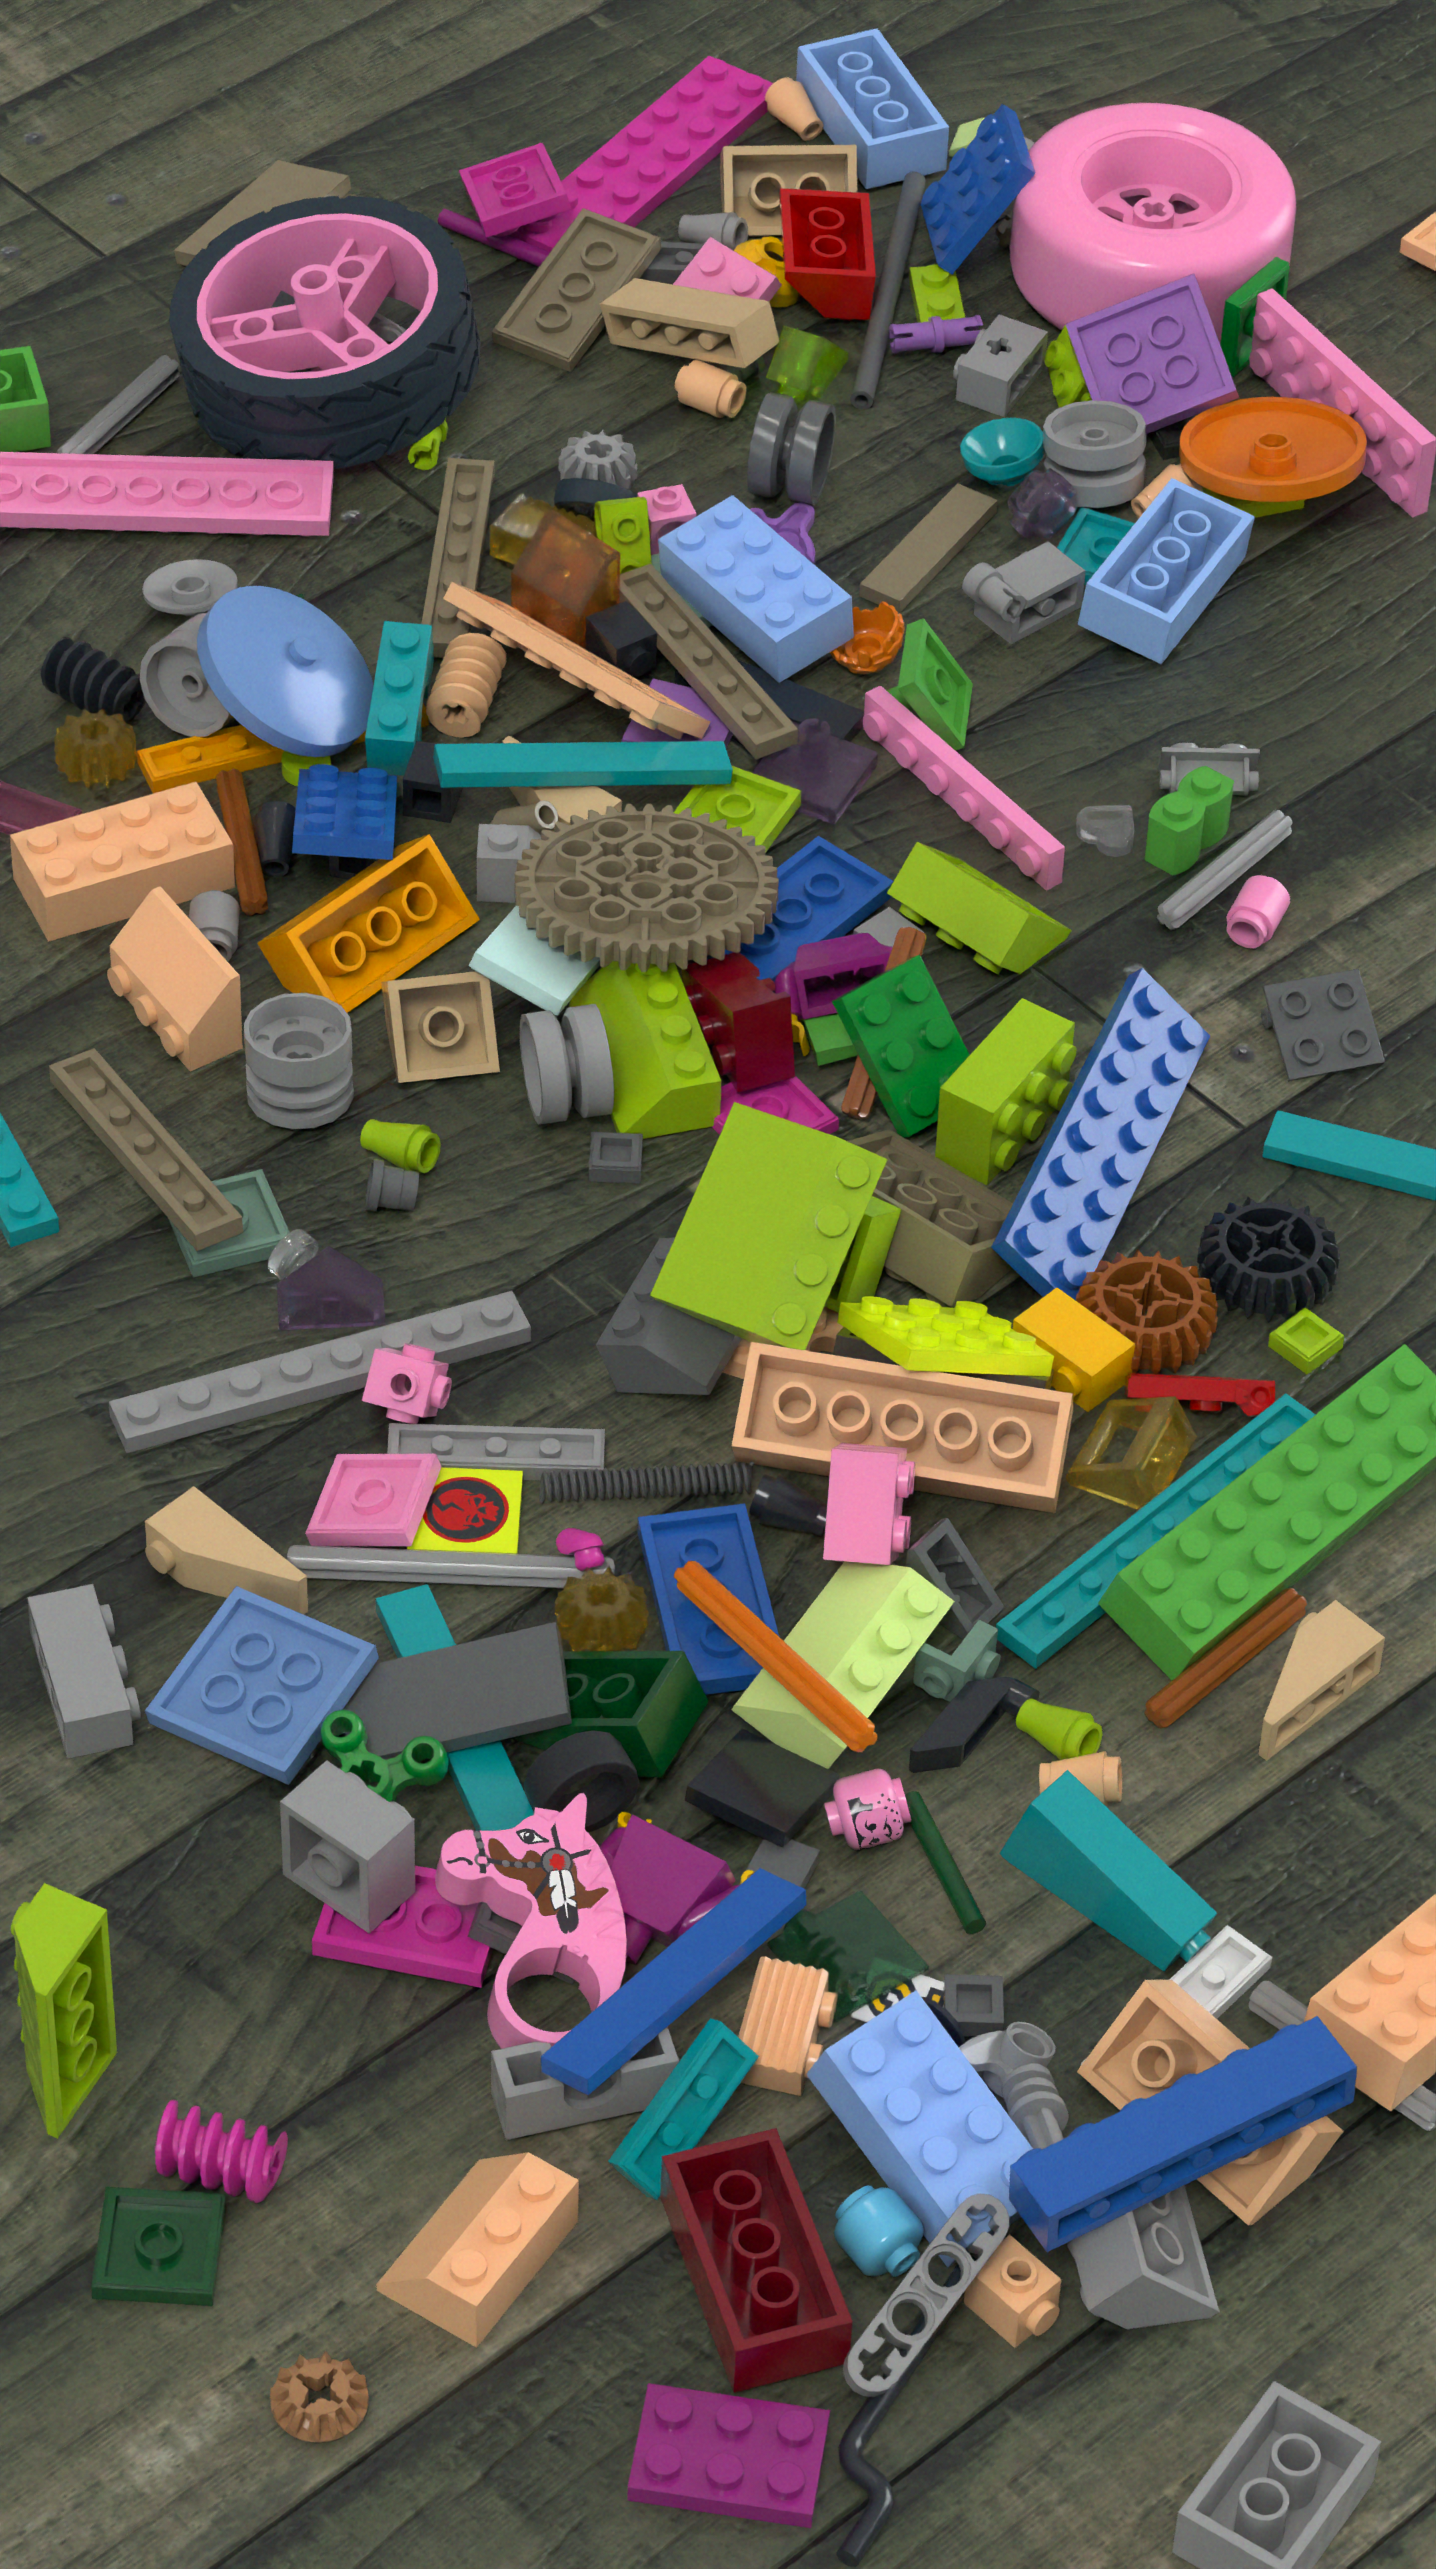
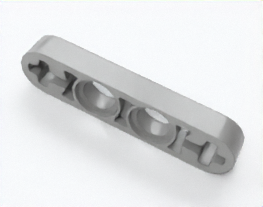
M976 2194L964 2200L883 2305L844 2360L843 2374L846 2383L854 2392L862 2396L875 2397L884 2394L897 2382L1005 2238L1009 2229V2215L1006 2207L999 2199L989 2194ZM982 2210H985L992 2216L988 2226L994 2231V2235L992 2236L984 2231L975 2239L967 2250L979 2256L974 2261L965 2248L957 2243L972 2224L970 2218L966 2216L967 2211L976 2216ZM948 2233L953 2236L957 2243L946 2239ZM948 2255L959 2264L961 2277L955 2286L941 2287L932 2281L928 2273V2264L934 2256ZM904 2302L917 2305L923 2311L925 2317L923 2330L915 2335H905L899 2332L892 2321V2312L895 2306ZM880 2329L889 2343L907 2350V2354L902 2357L899 2351L894 2348L881 2366L882 2371L887 2375L886 2379L884 2380L876 2375L870 2381H867L860 2375L864 2365L858 2359V2356L861 2354L869 2359L876 2353L885 2341V2339L874 2335L875 2330Z

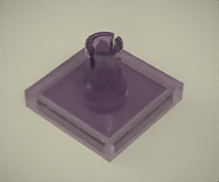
M807 719L801 724L792 722L798 728V744L764 756L752 773L801 790V806L797 811L835 825L877 767L878 752L831 736L830 726L825 721L821 724V732L818 731L819 719Z

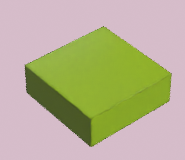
M1303 1308L1270 1333L1268 1347L1308 1375L1343 1348L1344 1335L1307 1308Z

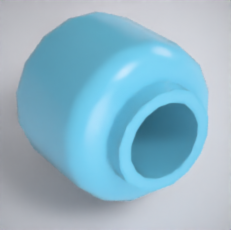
M865 2186L851 2194L837 2209L835 2217L838 2222L834 2230L835 2239L863 2274L876 2277L889 2272L894 2277L899 2276L911 2268L918 2260L920 2252L917 2247L923 2237L924 2228L921 2220L895 2190L884 2187L874 2189L872 2186Z

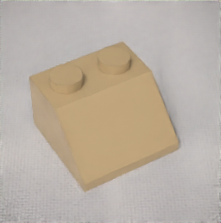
M475 971L381 982L387 1034L398 1083L500 1072L489 978Z

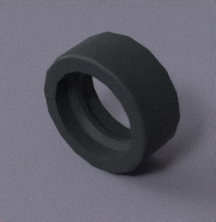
M594 1730L576 1733L554 1743L534 1761L528 1769L524 1782L526 1796L534 1810L536 1807L562 1812L578 1794L584 1793L587 1798L585 1830L588 1833L608 1825L621 1812H624L634 1800L639 1786L637 1770L620 1741L610 1733ZM600 1773L596 1779L585 1787L572 1793L564 1794L568 1788L579 1780L592 1774Z

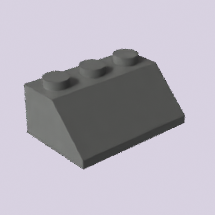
M659 1238L596 1343V1347L617 1392L709 1395L742 1339L649 1297L674 1238Z

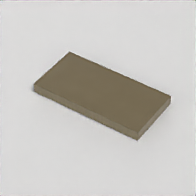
M277 160L174 250L177 264L187 266L202 248H207L210 241L232 225L262 211L267 213L273 207L306 198L339 196V198H342L351 190L349 176Z
M583 208L492 330L493 342L572 372L605 326L600 303L634 278L640 279L662 248L660 237Z

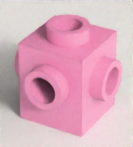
M404 1343L402 1351L391 1348H376L362 1401L388 1408L386 1417L409 1424H417L419 1417L436 1416L438 1408L443 1409L450 1395L452 1380L446 1377L449 1364L433 1360L434 1350L413 1344Z

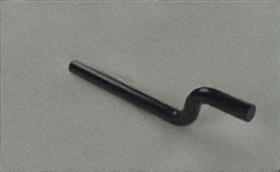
M959 2264L956 2265L942 2287H952L959 2282L961 2277ZM965 2291L897 2382L884 2394L875 2397L868 2396L842 2436L838 2447L839 2463L846 2476L865 2490L869 2496L867 2507L836 2553L838 2559L849 2567L858 2566L887 2522L894 2505L891 2485L882 2472L865 2460L863 2448L963 2300ZM924 2314L910 2335L918 2334L923 2330L925 2326ZM900 2348V2355L904 2357L907 2354V2350ZM884 2373L882 2378L885 2380L887 2375Z

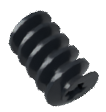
M63 637L55 643L43 662L41 680L48 691L59 694L62 699L73 702L77 708L87 711L95 718L102 719L105 724L114 728L124 726L132 721L146 703L140 683V674L136 675L131 667L121 666L119 660L115 658H107L105 652L98 649L93 650L91 645L85 641L74 643L71 638Z

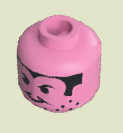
M873 1769L838 1779L833 1787L835 1801L824 1803L832 1836L844 1834L847 1844L854 1850H862L896 1841L903 1834V1824L911 1822L900 1777L891 1779L890 1775L883 1769Z

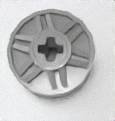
M293 993L282 994L264 1000L252 1009L244 1022L247 1100L248 1105L256 1116L275 1126L304 1129L315 1128L333 1122L345 1113L354 1098L351 1060V1020L342 1006L324 996Z

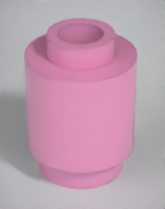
M1261 875L1250 877L1243 885L1227 914V933L1236 944L1245 948H1257L1262 943L1269 941L1290 905V896L1286 888L1279 881L1271 877Z

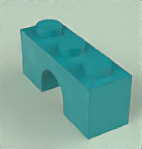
M384 621L365 736L367 768H379L387 771L389 775L404 776L416 741H422L421 719L423 698L428 699L434 664L432 625Z

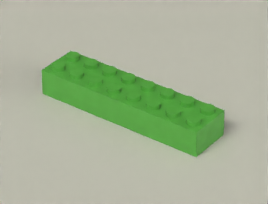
M1403 1344L1117 1573L1098 1604L1172 1681L1281 1591L1291 1588L1436 1469V1375L1406 1344Z

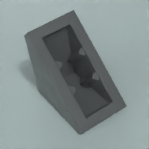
M948 1518L938 1521L907 1550L906 1567H911L955 1601L938 1624L963 1640L978 1620L988 1624L1005 1608Z

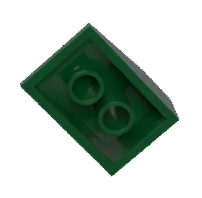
M563 1651L572 1724L511 1738L546 1750L557 1741L576 1733L593 1730L610 1733L622 1744L637 1770L638 1777H662L709 1702L685 1652Z

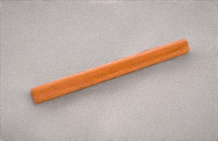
M688 1561L684 1567L676 1569L674 1578L677 1580V1588L851 1750L863 1752L868 1745L875 1744L878 1736L874 1732V1723L702 1565L696 1561Z

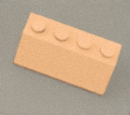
M1145 1980L1077 2072L1121 2110L1126 2104L1135 2099H1147L1170 2088L1175 2081L1184 2075L1191 2073L1199 2074L1221 2063L1229 2054L1236 2050H1248L1250 2048L1173 1980ZM1324 2116L1197 2180L1247 2225H1253L1309 2178L1344 2131L1327 2116Z

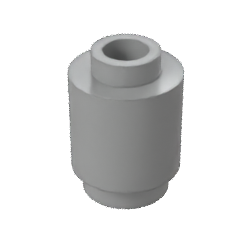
M211 890L200 893L190 902L189 919L228 962L238 946L239 904L231 895L221 891Z

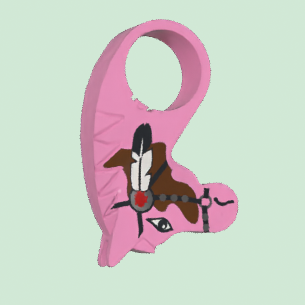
M584 1793L578 1794L562 1812L535 1807L533 1816L527 1817L514 1828L498 1831L463 1830L451 1835L442 1846L435 1875L436 1888L439 1894L446 1900L458 1905H470L478 1902L487 1903L490 1909L497 1915L522 1926L498 1968L488 2003V2024L495 2041L501 2049L536 2041L550 2043L552 2047L570 2032L543 2031L523 2021L513 2010L507 1996V1990L517 1981L532 1975H553L554 1972L565 1974L580 1984L578 1989L586 1997L591 2013L620 1989L626 1961L627 1939L624 1914L616 1883L606 1858L595 1840L585 1830L587 1798Z

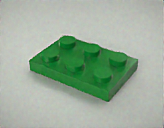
M917 955L910 957L832 1001L897 1133L904 1138L915 1134L938 1120L940 1087L970 1056L921 956Z

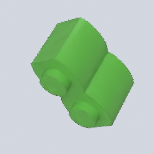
M1202 766L1192 770L1181 780L1178 791L1167 794L1153 805L1149 814L1145 861L1171 875L1180 874L1192 867L1198 860L1201 849L1208 848L1219 842L1228 830L1234 780L1208 766Z

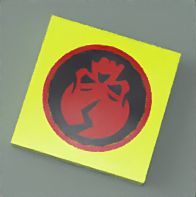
M441 1467L412 1546H407V1549L518 1554L523 1471Z

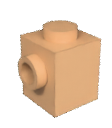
M1008 2235L1002 2240L966 2288L964 2304L1016 2348L1032 2334L1039 2336L1045 2333L1056 2321L1060 2312L1058 2305L1061 2279L1011 2235Z

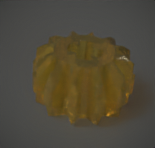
M104 708L98 713L90 714L87 710L83 709L81 717L66 716L65 724L56 728V735L54 737L55 762L58 764V770L67 774L69 782L83 780L86 788L90 787L93 783L100 782L105 787H108L110 779L125 780L126 772L134 768L137 758L136 735L133 732L132 725L124 722L122 714L108 716Z
M610 1565L603 1574H595L586 1567L582 1579L568 1577L564 1585V1591L558 1592V1598L555 1600L556 1624L561 1633V1639L569 1640L572 1651H582L584 1649H589V1651H621L622 1647L636 1649L640 1635L645 1633V1628L648 1626L649 1612L646 1610L647 1597L644 1593V1587L634 1586L630 1573L615 1577Z

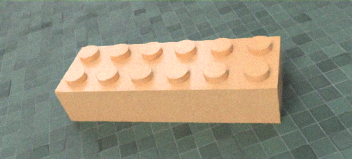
M751 1342L732 1440V1450L737 1462L750 1463L752 1461L756 1465L830 1476L832 1448L841 1443L907 1448L906 1461L915 1462L913 1490L1056 1513L1073 1415V1393L942 1372L909 1371L898 1365Z

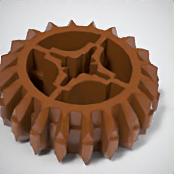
M1137 1249L1132 1258H1127L1117 1252L1112 1263L1100 1260L1095 1272H1087L1086 1278L1082 1282L1083 1285L1076 1295L1078 1303L1135 1343L1134 1357L1131 1363L1132 1373H1137L1139 1369L1149 1370L1152 1374H1158L1161 1368H1166L1176 1374L1181 1363L1193 1366L1198 1354H1206L1207 1348L1211 1344V1339H1213V1333H1216L1218 1303L1216 1301V1294L1212 1293L1210 1280L1199 1278L1197 1266L1183 1268L1180 1256L1170 1261L1163 1259L1159 1250L1153 1257L1143 1256L1139 1249Z

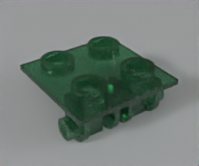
M861 1890L816 1915L809 1909L800 1910L785 1924L784 1933L767 1942V1946L782 1962L789 1961L794 1965L800 1963L805 1967L812 1966L817 1970L823 1968L828 1972V1992L837 1994L833 2017L835 2023L929 1970L928 1964Z

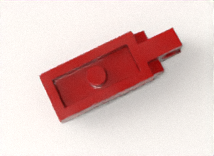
M1128 1373V1376H1125V1395L1137 1398L1136 1407L1168 1409L1169 1399L1190 1400V1409L1201 1411H1222V1401L1235 1402L1247 1416L1259 1415L1275 1402V1381L1236 1379L1232 1377Z

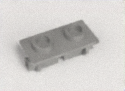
M1178 743L1171 747H1162L1158 764L1160 789H1169V794L1178 791L1179 783L1189 772L1202 766H1208L1234 780L1232 795L1248 796L1249 791H1258L1259 775L1258 771L1255 770L1260 749H1247L1246 746L1241 744H1226L1219 748H1199L1192 743Z

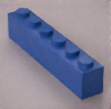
M1318 2016L1300 2025H1288L1280 2029L1271 2039L1248 2050H1236L1229 2054L1221 2063L1199 2074L1191 2073L1184 2075L1166 2090L1147 2099H1135L1126 2104L1120 2112L1095 2124H1083L1072 2131L1068 2137L1044 2149L1035 2148L1024 2153L1015 2163L1010 2165L1009 2200L1045 2251L1049 2252L1354 2102L1357 2066Z

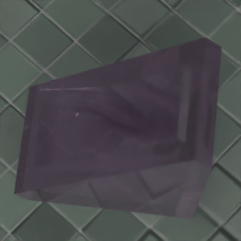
M330 1246L326 1247L277 1284L279 1330L385 1326L382 1279Z

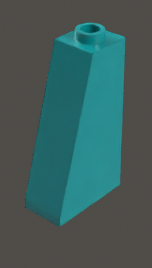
M1068 1770L1030 1803L999 1853L1010 1864L1164 1972L1180 1957L1186 1963L1189 1962L1211 1940V1937L1205 1931L1217 1915V1912Z

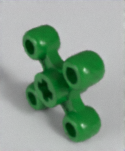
M343 1709L334 1711L322 1723L320 1733L323 1745L331 1756L341 1762V1770L345 1773L350 1772L357 1775L366 1784L367 1788L388 1802H396L399 1792L407 1786L415 1784L426 1787L436 1785L447 1774L449 1761L446 1750L440 1741L431 1736L415 1737L407 1743L401 1754L395 1758L385 1760L366 1750L368 1739L364 1722L354 1712ZM346 1732H349V1733H350V1734L347 1735L346 1737H342V1738L338 1737V1736L341 1735L342 1733H346ZM423 1759H431L428 1763L419 1764ZM370 1782L378 1783L376 1787H373L369 1784Z

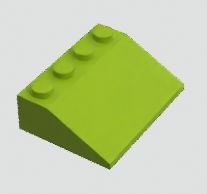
M734 1102L649 1297L749 1342L805 1350L888 1159L839 1137Z

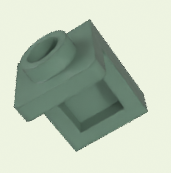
M978 1620L952 1655L923 1643L916 1653L914 1684L924 1689L933 1697L943 1698L951 1702L968 1681L993 1678L1000 1662V1654L996 1653L998 1629Z

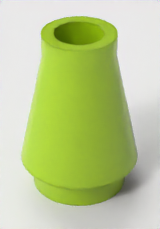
M370 1119L364 1125L360 1136L362 1148L373 1151L395 1166L408 1171L429 1172L436 1164L440 1154V1138L437 1134L432 1133L427 1125L381 1122Z
M1031 1698L1023 1703L1016 1717L1018 1729L1028 1733L1060 1760L1094 1754L1097 1752L1102 1740V1727L1094 1722V1718L1090 1713L1041 1703Z

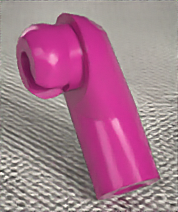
M567 1528L558 1534L556 1538L557 1550L562 1554L575 1556V1566L578 1570L587 1571L589 1568H599L604 1564L605 1559L601 1552V1547L604 1544L599 1535L576 1528Z

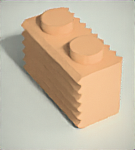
M767 1956L760 1957L738 2036L759 2057L741 2083L797 2096L802 2095L806 2078H809L806 2074L823 2053V2045L816 2044L820 2026L831 2027L836 2008L837 1994L828 1992V1972L825 1969L817 1970L812 1966L805 1967L800 1963L794 1965L789 1961L782 1962L779 1959L771 1960Z

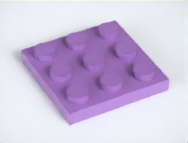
M1195 274L1066 324L1091 399L1116 402L1133 408L1142 415L1146 423V434L1199 414L1214 406H1219L1239 398Z

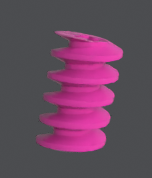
M170 2100L162 2114L156 2134L155 2163L157 2172L161 2176L170 2177L178 2170L180 2179L188 2184L194 2183L201 2176L202 2185L206 2189H217L223 2183L225 2192L230 2196H238L246 2189L247 2198L251 2202H262L272 2190L281 2173L288 2145L286 2132L283 2131L272 2146L268 2144V2128L265 2125L261 2124L253 2137L248 2139L245 2138L244 2119L238 2118L229 2133L223 2132L222 2113L215 2112L207 2126L200 2125V2107L192 2106L185 2119L181 2120L178 2119V2101Z

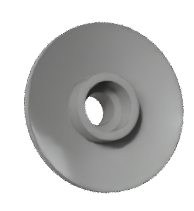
M185 560L163 566L154 571L145 580L142 590L145 601L154 609L166 613L196 616L199 613L210 610L224 594L237 589L238 580L236 573L225 564L211 560Z

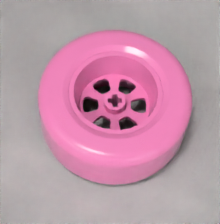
M1127 103L1112 105L1078 114L1059 123L1040 137L1028 150L1035 174L1013 200L1010 239L1011 268L1016 284L1025 299L1043 318L1060 330L1067 323L1195 274L1221 344L1225 300L1275 257L1289 262L1290 266L1296 215V195L1292 178L1281 159L1266 142L1253 132L1229 119L1203 110L1172 104Z

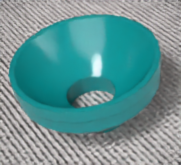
M1001 418L988 421L972 429L963 438L960 445L961 457L967 471L975 477L987 481L991 485L1003 484L1013 486L1024 481V477L1032 472L1043 459L1045 453L1043 432L1038 425L1026 419Z

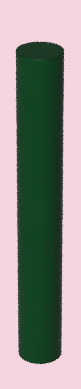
M917 1791L905 1794L911 1822L909 1823L967 1934L980 1932L986 1926V1921L922 1796Z

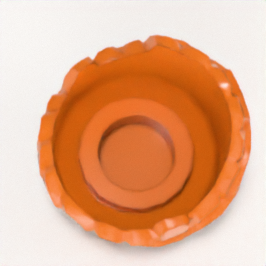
M884 601L873 610L864 609L860 611L859 607H853L854 638L830 652L835 660L842 666L847 667L850 672L857 674L880 672L884 667L893 662L899 649H901L905 628L902 614H899L893 605H888Z

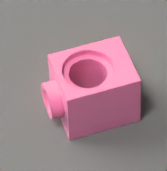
M682 484L637 492V497H645L647 500L651 555L658 554V539L695 518L696 512Z

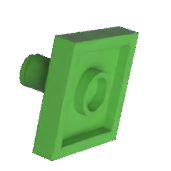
M923 618L907 625L898 686L886 691L909 711L914 710L924 724L955 751L962 749L965 744L973 683Z

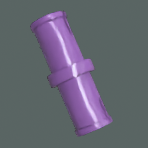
M980 315L942 320L940 316L929 317L928 322L890 324L889 339H894V342L890 343L892 353L931 349L933 353L943 352L944 347L974 344L977 335L981 331L978 330V326L983 325Z

